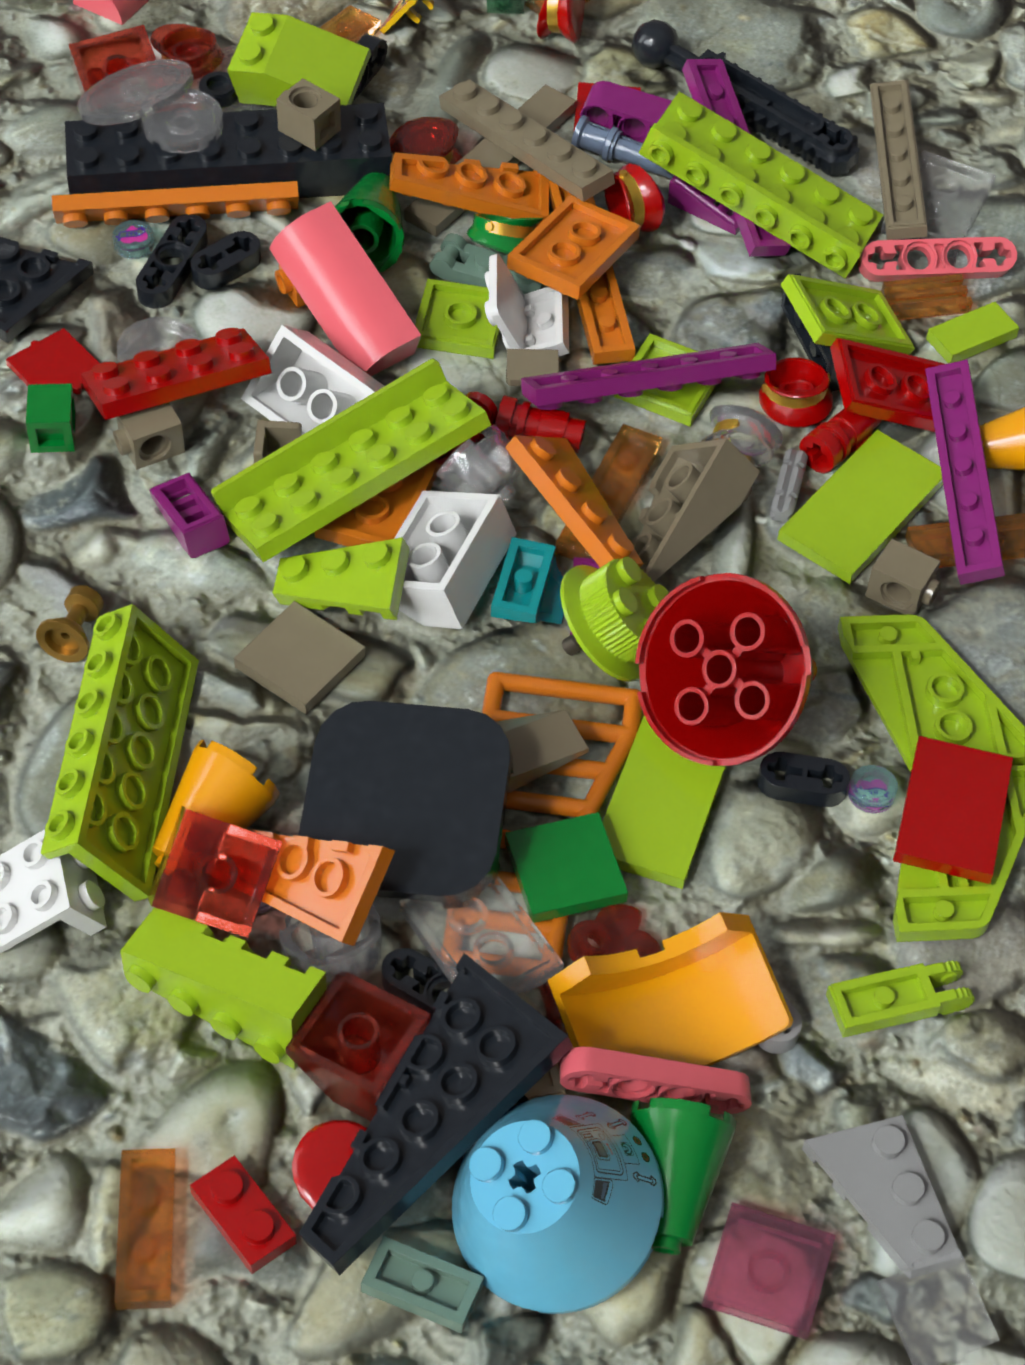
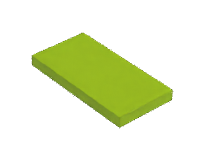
M876 430L779 529L777 540L848 584H851L885 548L890 540L900 532L943 486L941 467Z
M645 715L606 811L603 825L620 870L683 889L727 766L704 765L677 754L655 734Z

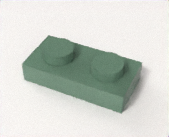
M383 1236L362 1279L361 1292L462 1333L482 1290L484 1276Z

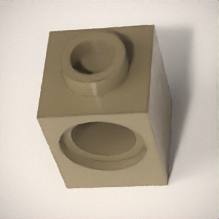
M302 78L277 98L278 131L316 151L341 130L340 98Z
M169 402L117 417L118 430L113 431L115 444L122 456L128 454L136 470L185 453L182 423Z
M891 539L872 567L865 596L902 614L916 615L923 604L930 606L938 594L941 581L936 580L940 561Z

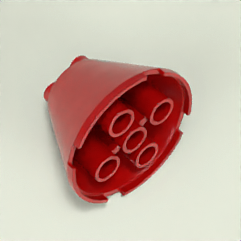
M736 573L698 576L680 584L667 594L655 607L642 630L635 664H640L641 692H637L639 703L655 734L671 750L693 762L711 766L743 764L753 761L774 749L790 733L798 721L810 692L812 681L817 675L816 662L811 658L806 633L791 605L781 594L764 582Z

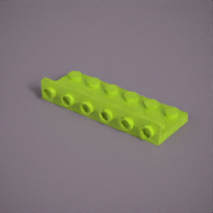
M680 91L659 121L653 124L639 151L640 155L739 215L754 222L757 226L787 242L795 249L845 279L861 256L863 249L883 217L882 213L848 194L833 183L815 174L800 163L792 160Z
M432 358L212 488L211 494L224 516L226 524L264 563L490 427L491 423L484 409L446 380L440 363Z
M134 604L99 616L94 625L70 732L65 744L63 761L55 785V794L49 819L45 826L41 854L47 859L68 853L136 902L149 898L156 870L154 862L158 858L153 853L152 848L168 812L199 660Z

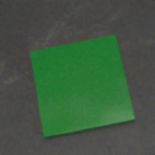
M599 812L505 833V845L531 923L627 902L628 891Z

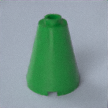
M373 172L365 175L342 198L335 208L380 273L386 271L398 260L404 246V230L398 192L389 190L390 177L383 173Z
M650 1098L649 1108L642 1109L639 1100L633 1102L630 1122L639 1130L651 1147L660 1168L664 1187L663 1218H660L657 1234L651 1247L654 1252L678 1255L681 1253V1247L693 1245L735 1135L737 1120L732 1114L724 1111L722 1121L710 1116V1105L675 1098Z

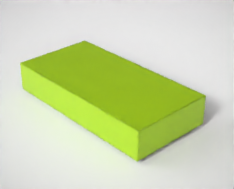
M994 301L929 328L926 340L947 363L965 360L1017 338L1020 327Z

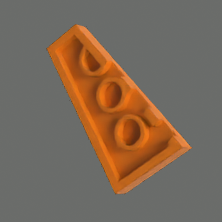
M394 153L390 165V191L398 192L408 197H418L438 202L444 206H454L478 213L499 215L513 219H545L549 215V179L535 170H519L517 163L502 162L500 168L482 167L480 160L464 159V162L459 164H449L444 157Z
M515 435L505 447L507 452L600 568L611 560L622 559L626 556L632 558L639 567L644 564L634 549L633 543L624 533L567 438Z
M224 826L205 873L342 943L355 946L395 850L369 844L366 846L346 841H326L306 836H286L273 832Z

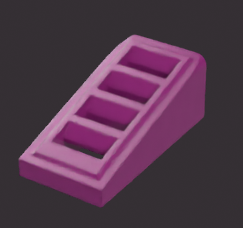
M674 175L669 183V204L734 235L739 232L740 229L734 213L731 216L727 214L729 211L728 207L721 203L718 206L714 205L718 201Z
M190 473L183 474L149 489L152 499L190 558H197L229 543L230 538L224 516ZM190 494V495H188V496H186V497H183V498H181V499H179V500H176V501H174V502H170V501L175 500V499H177V498H179V497H182V496H184V495Z

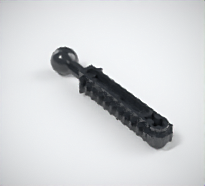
M653 19L641 24L633 35L631 47L635 58L642 65L656 69L670 65L683 73L682 69L687 59H722L745 122L754 129V132H760L766 136V139L778 143V146L785 147L790 150L791 154L803 158V161L810 162L815 165L816 169H821L830 176L844 175L849 172V169L854 164H858L860 148H858V137L856 135H852L847 128L835 124V121H830L823 117V114L811 110V107L799 103L797 99L787 96L784 91L777 90L772 84L762 81V78L750 74V71H745L738 67V64L726 60V53L716 54L707 49L698 57L679 45L680 41L676 30L665 21Z

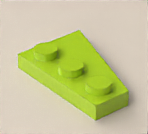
M403 537L280 558L272 594L281 605L289 606L295 601L304 608L325 610L333 606L345 608L349 614L363 616L365 611L380 613L383 619L397 620L410 548Z

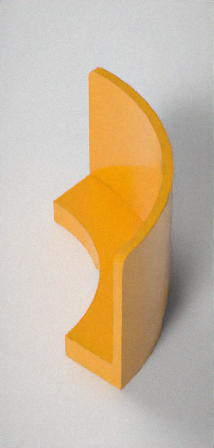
M719 912L684 932L662 940L665 950L640 958L637 949L609 955L583 956L547 980L573 1048L583 1046L710 1066L780 1034L793 1024V1017L750 917L744 914Z

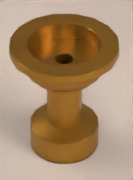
M84 585L74 586L64 601L68 612L66 617L46 619L40 623L36 630V640L40 647L57 660L68 663L79 662L86 657L90 649L89 641L81 626L84 621L90 622L98 617L104 602L97 591Z

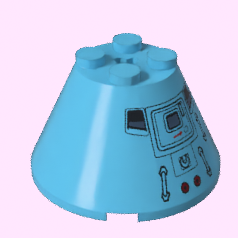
M548 1095L522 1102L510 1108L468 1149L458 1170L452 1196L453 1229L461 1254L470 1270L484 1276L483 1285L501 1299L521 1308L546 1314H566L594 1307L626 1287L648 1261L653 1251L651 1247L657 1234L660 1218H663L664 1214L662 1175L656 1157L646 1139L628 1119L613 1108L593 1099L576 1095Z

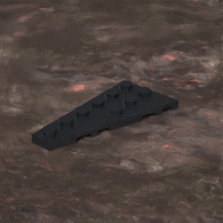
M0 237V339L9 343L94 274L93 263L80 258L76 263L59 259L58 252L43 249L41 253L22 249L18 241Z
M463 953L455 967L458 974L447 992L441 991L432 1007L435 1013L423 1034L415 1035L376 1101L375 1106L378 1110L366 1131L360 1129L350 1145L353 1153L340 1175L330 1179L299 1232L305 1243L339 1276L573 1047L567 1034L465 953Z

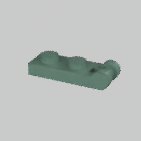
M450 233L441 243L440 248L442 252H437L429 265L432 273L440 278L456 283L487 287L485 272L489 271V256L497 253L500 254L507 266L508 255L469 244L462 236ZM509 270L523 294L547 287Z

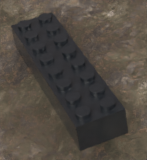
M384 103L340 105L341 130L316 151L278 131L277 109L65 121L66 169L69 194L297 181L299 198L345 196L369 173L379 172L390 177L392 154Z

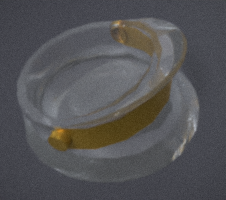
M718 405L712 408L709 413L713 432L702 440L709 441L727 438L755 467H762L770 463L774 453L782 445L783 434L771 419L759 411L745 406Z

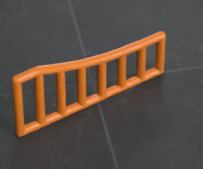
M492 672L487 678L482 713L488 715L495 722L536 715L501 710L504 691L624 706L622 725L572 719L583 739L615 743L605 762L576 758L547 773L594 780L585 799L514 790L508 793L506 809L568 817H578L599 812L629 755L640 727L642 708L637 692L641 691L633 688ZM503 830L500 849L507 850L505 833L510 832V830ZM499 871L495 883H490L485 888L521 893L516 875L513 872ZM470 900L464 902L461 908L449 909L440 960L441 965L447 969L457 972L455 967L463 953H465L462 950L465 931L468 929L545 939L542 962L465 953L494 977L548 984L547 980L561 971L569 915L531 923L530 917L469 910Z

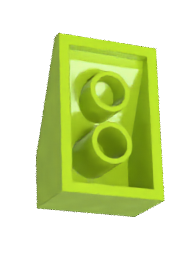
M252 12L227 71L240 103L276 106L277 98L303 78L340 98V105H351L371 52L365 46L292 16Z

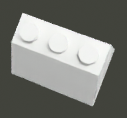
M281 325L266 352V355L269 357L272 373L251 379L241 399L270 421L301 423L303 435L381 389L384 385L310 332Z
M422 491L394 538L403 537L410 548L399 611L423 626L463 629L507 552L511 538L517 534L500 494Z

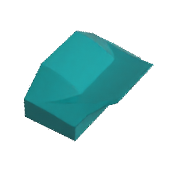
M515 537L511 538L491 604V617L530 623L545 621L562 624L564 612L561 604L560 589L563 576L556 563V546Z

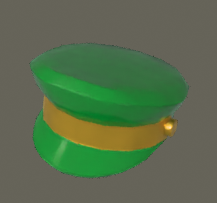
M476 213L474 214L473 224L466 234L471 241L509 254L534 230V226L544 220V218L513 219L493 214Z

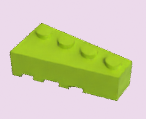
M156 905L120 950L125 978L133 987L144 993L153 991L168 1000L169 1004L176 1011L185 1016H192L194 1014L209 1022L218 1034L227 1039L235 1040L238 1038L253 1046L255 1051L270 1063L278 1064L282 1062L295 1070L328 1024L325 971L310 966L304 974L289 968L291 961L287 956L274 951L267 958L258 956L249 948L246 940L230 935L224 938L223 941L215 939L213 932L207 925Z

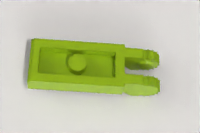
M954 960L927 966L920 963L841 981L829 985L826 991V997L843 1038L935 1017L938 1014L947 1015L955 1011L959 1012L969 1008L975 1002L974 995L969 987L935 992L934 988L958 981L961 975H963L960 963Z

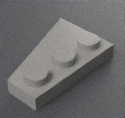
M903 1115L804 1140L802 1147L804 1153L813 1164L819 1163L833 1180L832 1187L844 1201L848 1199L868 1223L867 1230L907 1279L959 1265L962 1259L961 1253Z

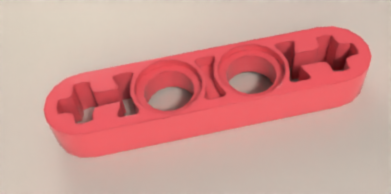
M1004 237L878 240L869 243L864 248L858 259V268L864 278L874 282L998 278L1010 271L1017 261L1018 253L1015 245ZM952 249L963 251L968 259L967 266L964 268L953 267L948 262L947 252ZM994 249H997L999 256H1005L1006 258L1000 266L997 265L996 260L993 258H983L978 267H976L977 257H987ZM914 250L923 252L928 259V266L921 270L911 267L907 260V254ZM896 251L899 252L898 263L897 261L886 262L881 270L877 269L875 263L868 261L874 253H879L881 260H893L897 254Z
M584 1046L571 1048L559 1060L560 1083L564 1088L572 1091L633 1101L639 1100L650 1103V1098L658 1097L683 1099L710 1105V1113L724 1114V1111L730 1114L744 1112L752 1105L750 1078L745 1073Z

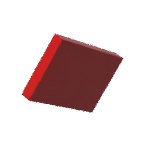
M836 338L830 346L846 412L935 432L925 369L944 365L945 363Z
M919 736L893 861L990 884L996 861L1013 757Z

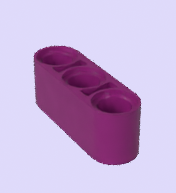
M599 81L592 85L581 110L580 118L582 115L590 117V122L609 129L613 126L618 127L623 131V136L644 143L649 130L654 123L659 121L672 100L613 82Z

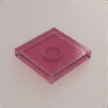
M732 1202L701 1306L807 1340L836 1235Z

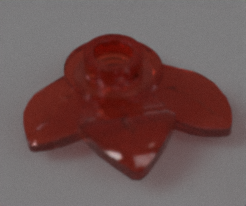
M625 904L604 907L594 920H584L577 923L570 931L567 939L568 953L573 962L583 956L609 955L637 949L641 958L660 952L662 949L656 939L650 934L638 930L641 924L642 912L638 908ZM587 938L594 940L600 948L592 946Z

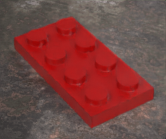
M226 328L218 331L215 336L203 340H182L176 343L174 348L159 352L155 350L142 351L137 353L133 359L119 363L110 361L99 363L93 366L92 370L81 373V378L85 391L103 418L108 420L271 374L272 371L269 357L244 328Z

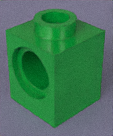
M72 383L28 385L26 428L31 453L75 452L76 407Z

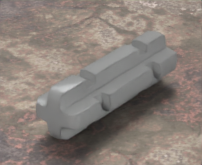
M790 448L784 454L769 514L774 521L786 523L794 515L808 459L806 452L803 450L797 451L794 448Z

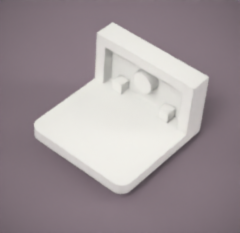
M497 253L489 256V271L485 272V281L489 290V301L485 302V312L489 323L492 326L497 325L501 331L506 350H558V357L569 354L568 296L550 287L523 294L500 254Z
M45 829L0 855V953L59 920L90 936L107 927L103 910L105 898L98 886L96 873L69 853L52 859H47L43 856L41 848Z

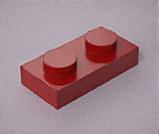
M235 1155L190 1184L192 1196L251 1274L297 1244L294 1231Z

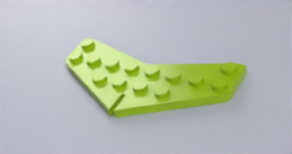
M912 614L840 617L838 633L841 647L910 773L919 736L1013 757L996 861L990 884L900 863L893 914L896 942L958 940L980 937L989 927L1025 838V726L924 618Z

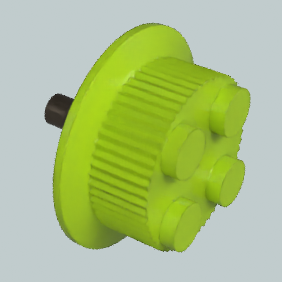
M627 556L622 559L611 560L599 569L588 565L573 567L564 575L560 589L563 612L572 632V635L562 641L563 649L571 656L583 649L586 655L608 675L621 681H637L640 679V664H635L642 630L655 607L669 592L664 586L660 584L655 585L651 577L644 573L632 558Z

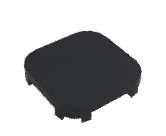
M380 701L352 702L335 710L320 727L314 743L298 836L326 841H346L366 846L369 844L395 850L376 896L441 902L444 909L461 908L464 902L480 895L490 883L494 884L500 869L498 859L510 776L514 774L513 756L509 741L497 722L484 713L470 709Z

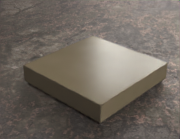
M294 601L234 657V664L236 669L304 714H307L365 657V646Z

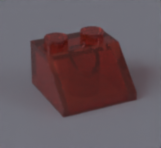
M144 25L68 44L72 69L82 98L84 97L83 101H85V105L89 112H91V115L96 116L107 113L100 112L101 110H118L119 108L129 107V105L140 104V98L144 103L151 99L155 100L154 98L160 94L163 95L156 99L168 95V92L161 93L167 89L163 77L159 75L161 74L159 66L157 68L150 67L158 65ZM137 69V74H136V71H133V72H130L129 75H128V73H127L128 71ZM106 84V85H104L102 88H106V87H107V88H111V89L108 91V90H100V89H98V88H99L101 85ZM95 90L98 91L94 94L91 105L100 109V111H94L89 107L91 105H88V102L91 101L89 98Z
M181 805L150 891L148 902L152 907L249 938L282 841Z
M340 969L286 1046V1054L334 1103L371 1121L378 1110L375 1106L376 1101L415 1035L423 1034L431 1020V1015L403 999Z

